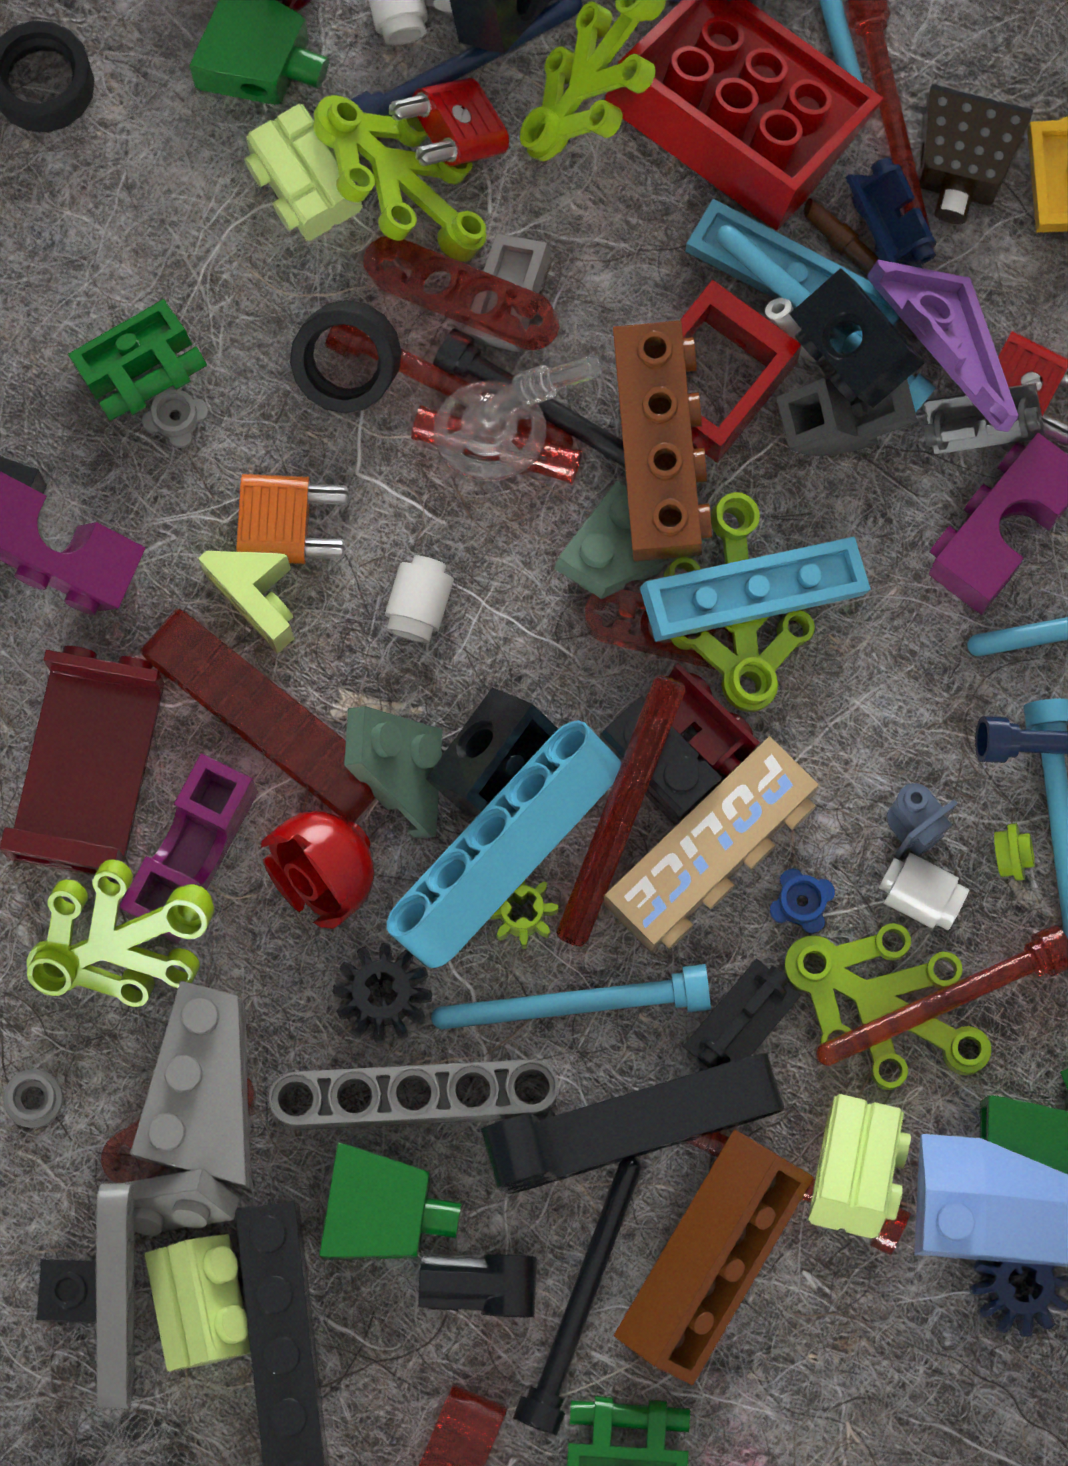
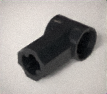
M485 1254L484 1259L421 1256L418 1307L431 1310L481 1311V1315L534 1318L537 1257L508 1254Z

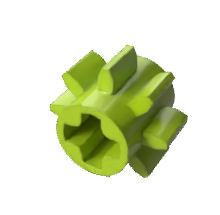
M524 880L489 918L501 919L503 925L497 932V939L499 941L512 934L519 937L522 949H526L528 936L535 932H538L542 937L549 938L551 931L548 925L543 922L544 916L557 914L558 905L554 903L544 904L542 897L545 895L548 886L545 881L539 883L534 889L525 885ZM528 900L533 902L532 916L534 919L531 922L525 917H521L517 922L511 920L512 907L510 904L513 901L521 906L526 904Z

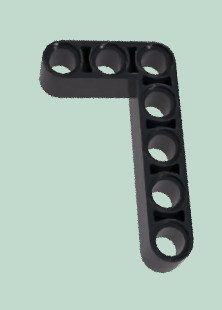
M762 1053L542 1120L533 1113L492 1123L480 1130L497 1188L507 1194H514L619 1163L625 1159L642 1156L778 1114L784 1111L785 1108L768 1054Z

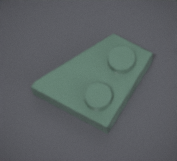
M616 481L559 555L554 569L600 599H603L623 590L630 581L645 580L660 573L665 564L677 558L634 562L627 487ZM707 538L701 539L702 549L705 545Z
M367 706L348 708L344 766L360 782L369 785L374 797L387 810H400L411 822L407 831L414 838L436 837L439 790L427 781L426 778L442 757L443 729Z

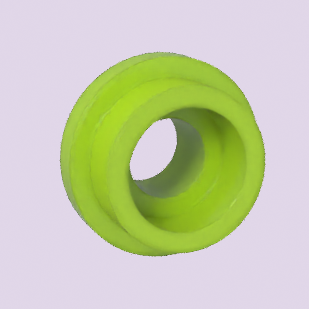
M1017 823L1008 824L1007 830L994 832L997 866L1000 877L1014 876L1015 881L1025 880V868L1035 867L1032 838L1030 833L1020 834Z

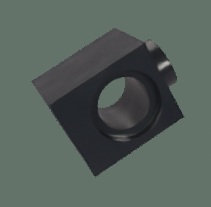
M41 1259L37 1320L58 1323L96 1324V1261Z

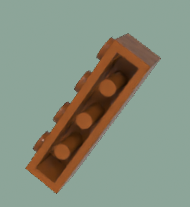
M681 320L613 326L634 562L702 555L701 539L712 538L709 503L698 504L696 483L707 482L704 448L693 449L691 427L702 426L699 392L688 393L686 372L697 371L694 337L683 338Z
M734 1129L613 1336L654 1367L693 1386L810 1186L814 1176Z

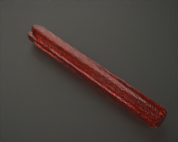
M660 675L653 680L556 931L557 937L566 943L582 947L590 937L604 901V896L608 891L684 696L685 685L676 679Z

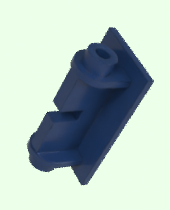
M884 158L871 166L872 176L847 175L845 178L853 193V205L858 214L866 221L876 242L875 252L879 260L923 268L921 264L929 262L936 256L933 249L936 245V240L920 208H913L904 215L900 211L901 208L913 201L915 197L899 164H893L891 158Z

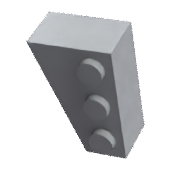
M180 981L130 1154L140 1161L181 1172L204 1169L219 1182L253 1191L247 1089L245 1004L237 995Z

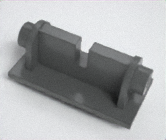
M1036 383L1009 387L1019 417L1008 432L995 430L966 394L926 400L924 404L928 424L924 425V433L927 446H933L934 455L1028 441L1032 440L1037 433L1046 437Z

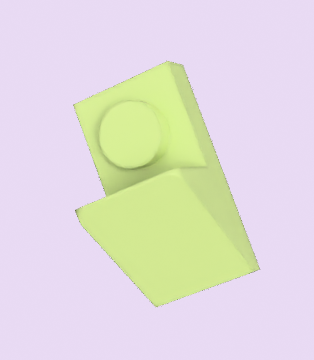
M206 551L198 558L203 573L277 654L294 640L291 626L288 623L293 618L290 610L273 592H270L265 597L262 595L290 571L291 567L287 555L281 553Z

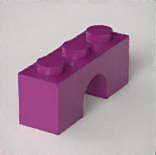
M1037 433L1026 447L1017 442L1010 449L997 468L1004 473L1001 479L992 489L983 484L964 508V511L970 515L959 531L949 526L929 552L936 559L928 575L981 615L1014 576L1024 557L1005 543L1000 533L999 522L1009 516L1022 515L1035 520L1050 531L1068 508V454L1040 433Z
M0 471V561L17 569L14 576L21 582L40 590H46L49 585L66 594L64 602L78 611L89 615H96L97 610L119 609L145 551V547L98 522L77 526L71 542L61 553L52 550L41 539L37 526L38 515L47 496Z
M202 753L199 755L174 802L176 808L175 817L165 840L152 858L145 857L119 906V909L127 919H135L165 906L171 893L177 888L193 884L201 886L205 890L208 889L258 794L253 778ZM170 931L161 934V936L177 944L181 940L180 937L172 934Z

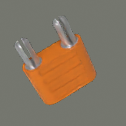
M242 474L236 552L281 553L288 556L289 564H305L306 557L342 559L345 554L343 539L308 538L310 503L345 505L348 501L347 486L310 484V477Z

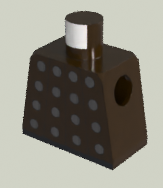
M931 84L923 111L918 186L923 190L939 193L934 215L939 220L950 224H963L967 221L971 202L986 206L993 205L1024 138L1034 109Z

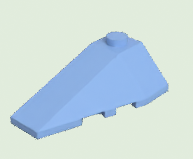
M921 1134L914 1255L1068 1267V1174L981 1138Z

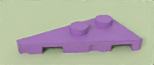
M877 259L868 274L870 283L994 429L1008 432L1019 416L971 278Z

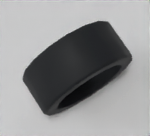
M32 20L13 26L0 36V111L10 123L27 131L51 132L69 126L83 115L93 98L95 78L84 44L71 30L55 22ZM38 51H51L63 55L70 62L73 71L72 81L68 88L55 99L42 103L25 102L17 98L11 91L8 82L9 73L14 64L24 56Z
M343 300L324 305L304 322L292 342L290 365L294 380L307 399L325 410L350 413L365 410L383 397L399 372L402 351L397 331L384 314L367 303ZM342 324L355 326L366 333L376 345L378 353L377 370L373 377L362 386L354 388L336 386L325 379L316 367L314 360L315 343L321 333L330 327Z

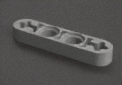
M101 1183L97 1196L96 1354L97 1404L99 1409H130L133 1400L135 1376L134 1188L132 1183Z

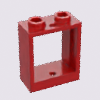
M712 279L680 319L683 338L692 337L702 323L706 322L766 366L719 427L702 415V426L691 427L693 449L704 448L705 455L718 463L795 367L802 345Z

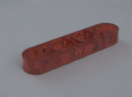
M382 236L371 242L365 251L363 264L366 272L374 284L387 293L523 349L532 351L543 349L557 337L560 328L559 318L548 299L541 294L406 239L393 240L387 236ZM397 256L406 269L411 270L410 277L407 276L404 270L394 266H389L384 271L380 264L383 260L393 261ZM439 271L451 274L450 284L443 292L434 295L424 292V283L429 275ZM490 290L498 294L497 304L491 311L484 314H477L471 311L472 299L478 293ZM512 306L518 315L528 319H533L538 312L543 323L540 326L531 324L526 331L521 321L516 316L510 314Z

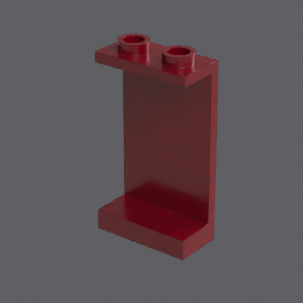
M69 645L63 647V652L45 651L43 661L50 670L15 825L14 829L4 827L0 844V851L9 860L95 876L104 861L118 860L125 863L164 689L161 675L158 670L152 669L153 664L151 662L131 656H120L118 663L96 659V652ZM106 876V878L116 880L112 877Z

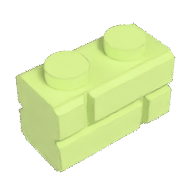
M297 104L278 115L276 120H270L249 132L246 139L250 155L244 158V161L256 183L260 187L269 183L279 198L273 202V206L286 229L291 231L297 227L306 241H312L332 229L333 225H339L358 214L362 209V202L348 201L338 192L336 182L339 178V171L335 152L318 139L313 128L314 120L303 104Z
M842 1094L834 1096L826 1118L808 1221L811 1224L834 1230L842 1228L845 1229L846 1233L873 1239L879 1236L885 1219L895 1221L901 1202L903 1186L892 1183L895 1167L904 1168L911 1141V1134L901 1132L904 1115L901 1108L876 1102L867 1104L866 1100Z
M229 1234L185 1240L168 1247L144 1253L167 1372L212 1364L251 1353L247 1314L244 1311L237 1276L238 1262L232 1251Z

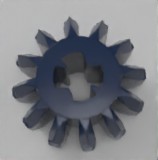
M984 1260L974 1261L972 1269L978 1274L988 1277L987 1283L979 1282L970 1285L969 1292L971 1295L976 1296L988 1293L990 1301L981 1305L977 1310L981 1318H986L997 1310L1001 1311L996 1322V1331L1007 1333L1016 1317L1020 1336L1029 1337L1033 1335V1317L1045 1330L1055 1326L1054 1317L1047 1306L1059 1311L1068 1310V1301L1064 1297L1055 1294V1288L1068 1287L1067 1275L1054 1278L1052 1270L1058 1266L994 1261L996 1265H993ZM1023 1270L1028 1274L1026 1284L1034 1289L1032 1295L1021 1296L1018 1301L1013 1297L1016 1288L1008 1283L1009 1276L1013 1277L1022 1274Z

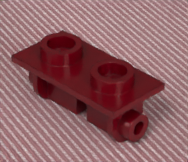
M679 663L673 667L664 686L659 683L645 697L680 735L691 726L699 732L688 743L699 754L698 759L700 761L705 760L717 773L720 772L725 778L760 743L753 736V731L749 724L736 713H729L713 697L708 684L697 674L688 673Z

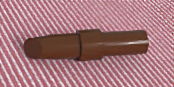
M808 198L804 206V216L827 238V243L840 255L844 254L868 277L877 259L879 260L878 256L859 239L860 235L846 222L842 223L824 206L814 199Z

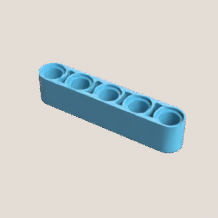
M579 720L572 721L560 727L396 903L387 919L389 934L428 968H438L449 962L613 785L621 770L619 758L585 722Z

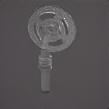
M589 355L553 368L540 365L519 372L514 376L511 384L500 381H481L458 389L443 402L435 417L434 441L439 455L455 472L474 480L500 481L522 473L536 461L545 444L546 422L538 403L552 399L556 396L558 390L598 378L602 371L599 359ZM486 392H495V393H496L495 395H494V394L480 395V393H486ZM459 404L467 407L461 420L462 429L449 435V418L453 410ZM518 419H531L532 430L530 437L519 451L511 442L517 433ZM467 448L469 451L482 456L499 455L500 461H478L465 456L462 452Z

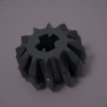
M389 943L381 944L379 949L380 960L373 962L369 951L365 947L358 949V957L363 965L360 970L347 962H343L340 966L341 973L353 981V984L339 983L333 986L334 996L352 999L342 1004L336 1010L341 1020L349 1019L360 1013L353 1023L352 1033L360 1037L372 1023L374 1024V1041L377 1044L385 1042L386 1026L389 1025L394 1026L395 1033L400 1040L407 1038V1029L402 1019L406 1016L414 1023L420 1025L426 1019L425 1014L413 1006L412 1003H428L432 1001L431 990L413 988L428 978L427 969L425 967H418L405 973L412 963L413 955L408 950H405L393 963L391 962L392 951ZM383 980L393 982L392 991L396 999L390 1005H387L385 1000H382V1007L373 1005L374 998L369 988L375 982H379L380 987H383Z

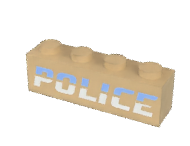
M769 736L605 894L603 904L651 953L662 943L668 949H671L694 926L688 919L690 915L703 903L709 909L715 907L735 886L729 878L744 863L752 870L775 848L776 845L770 838L784 824L791 830H794L816 808V805L810 799L814 796L819 784Z

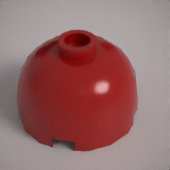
M311 811L299 813L282 823L261 841V848L269 846L271 854L263 859V863L275 887L299 913L304 909L306 903L313 912L320 915V917L312 922L319 927L336 928L356 912L368 898L374 881V862L369 850L371 846L370 840L358 824L352 821L346 822L340 817L326 812Z

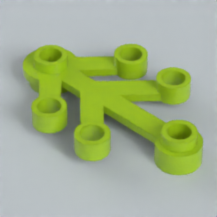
M615 0V7L621 14L611 28L612 14L608 9L595 2H588L581 8L576 18L578 33L575 53L562 46H558L550 52L544 66L546 82L542 106L534 108L522 123L520 142L527 149L531 157L539 161H547L556 154H559L565 148L570 138L593 132L603 138H610L618 131L623 118L622 110L606 100L596 101L589 110L575 113L583 100L621 87H626L635 93H642L649 88L655 76V66L652 62L637 54H632L623 63L608 67V65L639 22L645 20L652 21L661 14L666 0ZM605 35V37L603 38V40L600 42V44H599L598 47L596 48V42H597V40L601 39V38ZM570 83L568 89L563 94L564 84Z
M338 95L327 96L319 102L314 111L313 128L316 136L322 143L335 149L339 171L336 186L341 196L351 202H362L376 184L381 215L378 219L379 228L388 238L403 240L416 225L417 217L413 209L402 202L401 190L441 226L437 233V242L441 250L453 260L460 262L471 260L485 244L486 225L479 215L471 211L458 213L417 175L441 178L446 183L459 184L472 169V162L456 165V167L448 166L444 161L421 166L418 163L419 160H416V152L386 148L375 138L398 139L406 146L418 147L428 135L417 117L396 121L388 116L363 113L353 101ZM358 151L371 162L373 174L367 167L360 164ZM352 180L356 181L360 186L353 183ZM394 218L398 219L401 222V224L396 222Z
M739 492L729 493L712 508L710 513L712 529L718 537L723 539L725 564L749 559L747 536L756 529L760 520L759 508L751 497ZM724 513H730L737 518L738 529H732L725 523L723 519ZM679 557L666 568L663 577L675 575V568H682L687 572L700 570L701 568L695 560L689 557ZM797 610L787 613L777 624V636L760 654L756 631L768 617L725 626L732 633L734 653L708 631L696 633L695 639L680 636L670 640L680 649H694L722 674V691L732 706L741 711L756 712L762 710L773 701L778 690V680L775 671L796 647L802 646L813 636L815 624L812 617L805 611ZM790 620L796 621L802 626V637H796L789 631L788 623ZM742 676L753 680L756 688L755 693H747L741 687L740 678Z
M104 861L92 880L96 898L89 938L71 946L74 919L80 915L87 903L88 894L80 883L69 879L61 880L56 884L47 900L48 908L52 912L48 938L46 941L37 943L27 957L28 980L36 990L49 996L63 995L79 985L117 997L125 1005L141 1007L147 1003L154 990L155 981L152 976L163 979L171 987L179 988L180 981L188 983L194 981L200 968V962L196 955L187 949L176 948L165 956L137 947L136 945L169 931L183 939L200 937L206 931L214 915V904L211 895L201 886L186 885L175 889L165 906L116 926L120 900L131 885L133 874L130 868L121 861ZM106 876L116 879L119 884L112 883ZM61 896L71 899L74 904L65 901ZM103 960L128 969L120 976L94 967L91 964ZM174 965L184 968L186 972L176 969ZM129 984H134L138 986L141 990H136L132 988Z
M890 923L883 926L874 936L835 946L831 941L821 936L811 935L798 939L792 944L785 956L784 969L790 983L796 989L809 993L822 1033L819 1042L820 1050L827 1059L843 1061L853 1053L856 1047L854 1032L849 1027L842 1025L834 994L835 990L855 1001L873 1060L871 1077L873 1082L881 1089L893 1090L904 1083L908 1075L906 1061L895 1053L885 1018L942 1049V1056L946 1066L957 1074H974L988 1063L991 1057V1044L986 1034L980 1029L971 1026L954 1029L896 997L932 986L939 989L952 987L961 978L963 971L962 963L955 954L945 951L939 952L926 964L865 980L845 968L880 956L889 961L902 958L911 945V936L904 926ZM888 932L897 933L903 942L902 949L897 952L888 951L882 943L883 935ZM817 954L823 959L825 967L821 973L812 974L805 969L803 960L807 955ZM940 960L949 962L954 969L953 978L950 980L939 979L934 973L935 962ZM838 1032L847 1038L848 1048L845 1052L835 1053L830 1050L827 1044V1038L830 1034ZM971 1039L977 1044L979 1052L975 1059L968 1060L960 1055L958 1044L961 1040ZM892 1061L898 1066L900 1075L897 1081L887 1082L881 1078L879 1066L882 1062Z

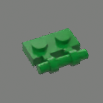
M164 299L68 353L75 369L96 400L116 389V393L98 402L110 422L128 411L133 416L147 408L145 404L147 400L172 386L175 390H178L191 382L189 376L207 366L197 347L178 357L175 355L193 344L185 328ZM158 364L161 366L137 381H132L133 378Z
M595 1396L594 1402L571 1400L569 1424L593 1426L592 1444L568 1443L567 1466H688L689 1451L666 1450L665 1434L666 1431L689 1433L690 1408L667 1407L666 1400L652 1399L648 1400V1405L613 1403V1397ZM612 1427L646 1430V1448L611 1446Z

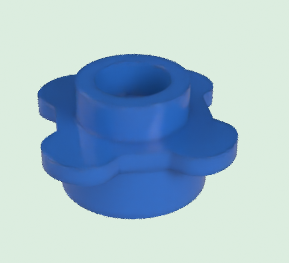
M792 868L784 871L779 880L782 886L779 898L770 905L772 919L777 923L789 921L798 924L808 934L819 932L825 925L823 912L826 904L835 896L833 884L827 879L817 880L812 876L802 875L798 869ZM799 896L807 898L808 903L806 906L798 905L797 898Z

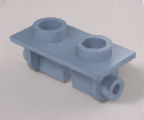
M919 783L905 785L887 812V823L902 842L895 854L896 858H901L910 850L919 857L945 836L943 833L952 826L947 818L957 806L956 800L953 799L946 806L942 807L924 785Z

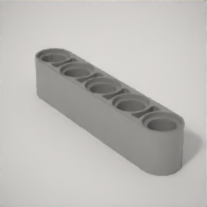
M537 1060L296 1071L284 1074L275 1080L270 1089L268 1100L271 1111L280 1123L294 1130L494 1121L533 1113L536 1117L544 1116L553 1108L557 1100L558 1081L556 1074L550 1066ZM533 1074L545 1080L548 1084L549 1093L543 1101L537 1104H526L517 1097L515 1085L523 1076ZM471 1077L482 1079L490 1088V1095L487 1101L481 1106L474 1108L463 1105L456 1097L457 1088L460 1083ZM413 1080L422 1081L431 1089V1098L428 1104L422 1109L415 1111L407 1110L398 1101L401 1087ZM359 1083L369 1087L372 1091L371 1103L363 1112L356 1114L348 1113L341 1108V1093L347 1086ZM297 1086L306 1087L311 1090L313 1095V1102L309 1111L297 1117L284 1113L281 1103L286 1091Z

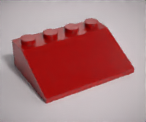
M682 0L617 63H623L632 54H637L652 62L655 66V76L649 88L642 93H635L626 87H621L607 92L604 100L622 110L623 120L771 228L778 231L808 199L875 113L884 98L748 0H734L731 2L727 0Z

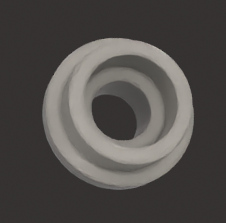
M39 1069L24 1070L16 1074L8 1082L3 1096L4 1108L8 1116L20 1126L40 1128L51 1123L59 1114L63 1104V1092L59 1082L51 1074ZM32 1089H41L44 1094L43 1104L35 1110L27 1109L24 1104L26 1093Z

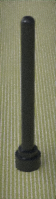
M453 328L447 335L434 358L433 366L450 377L458 374L466 378L469 374L625 467L622 439L480 355L481 349L474 345L475 339L459 329Z
M635 1158L622 1160L617 1167L537 1388L530 1387L527 1397L520 1396L512 1418L522 1424L555 1436L558 1435L565 1416V1412L560 1410L564 1399L559 1397L641 1173V1165Z

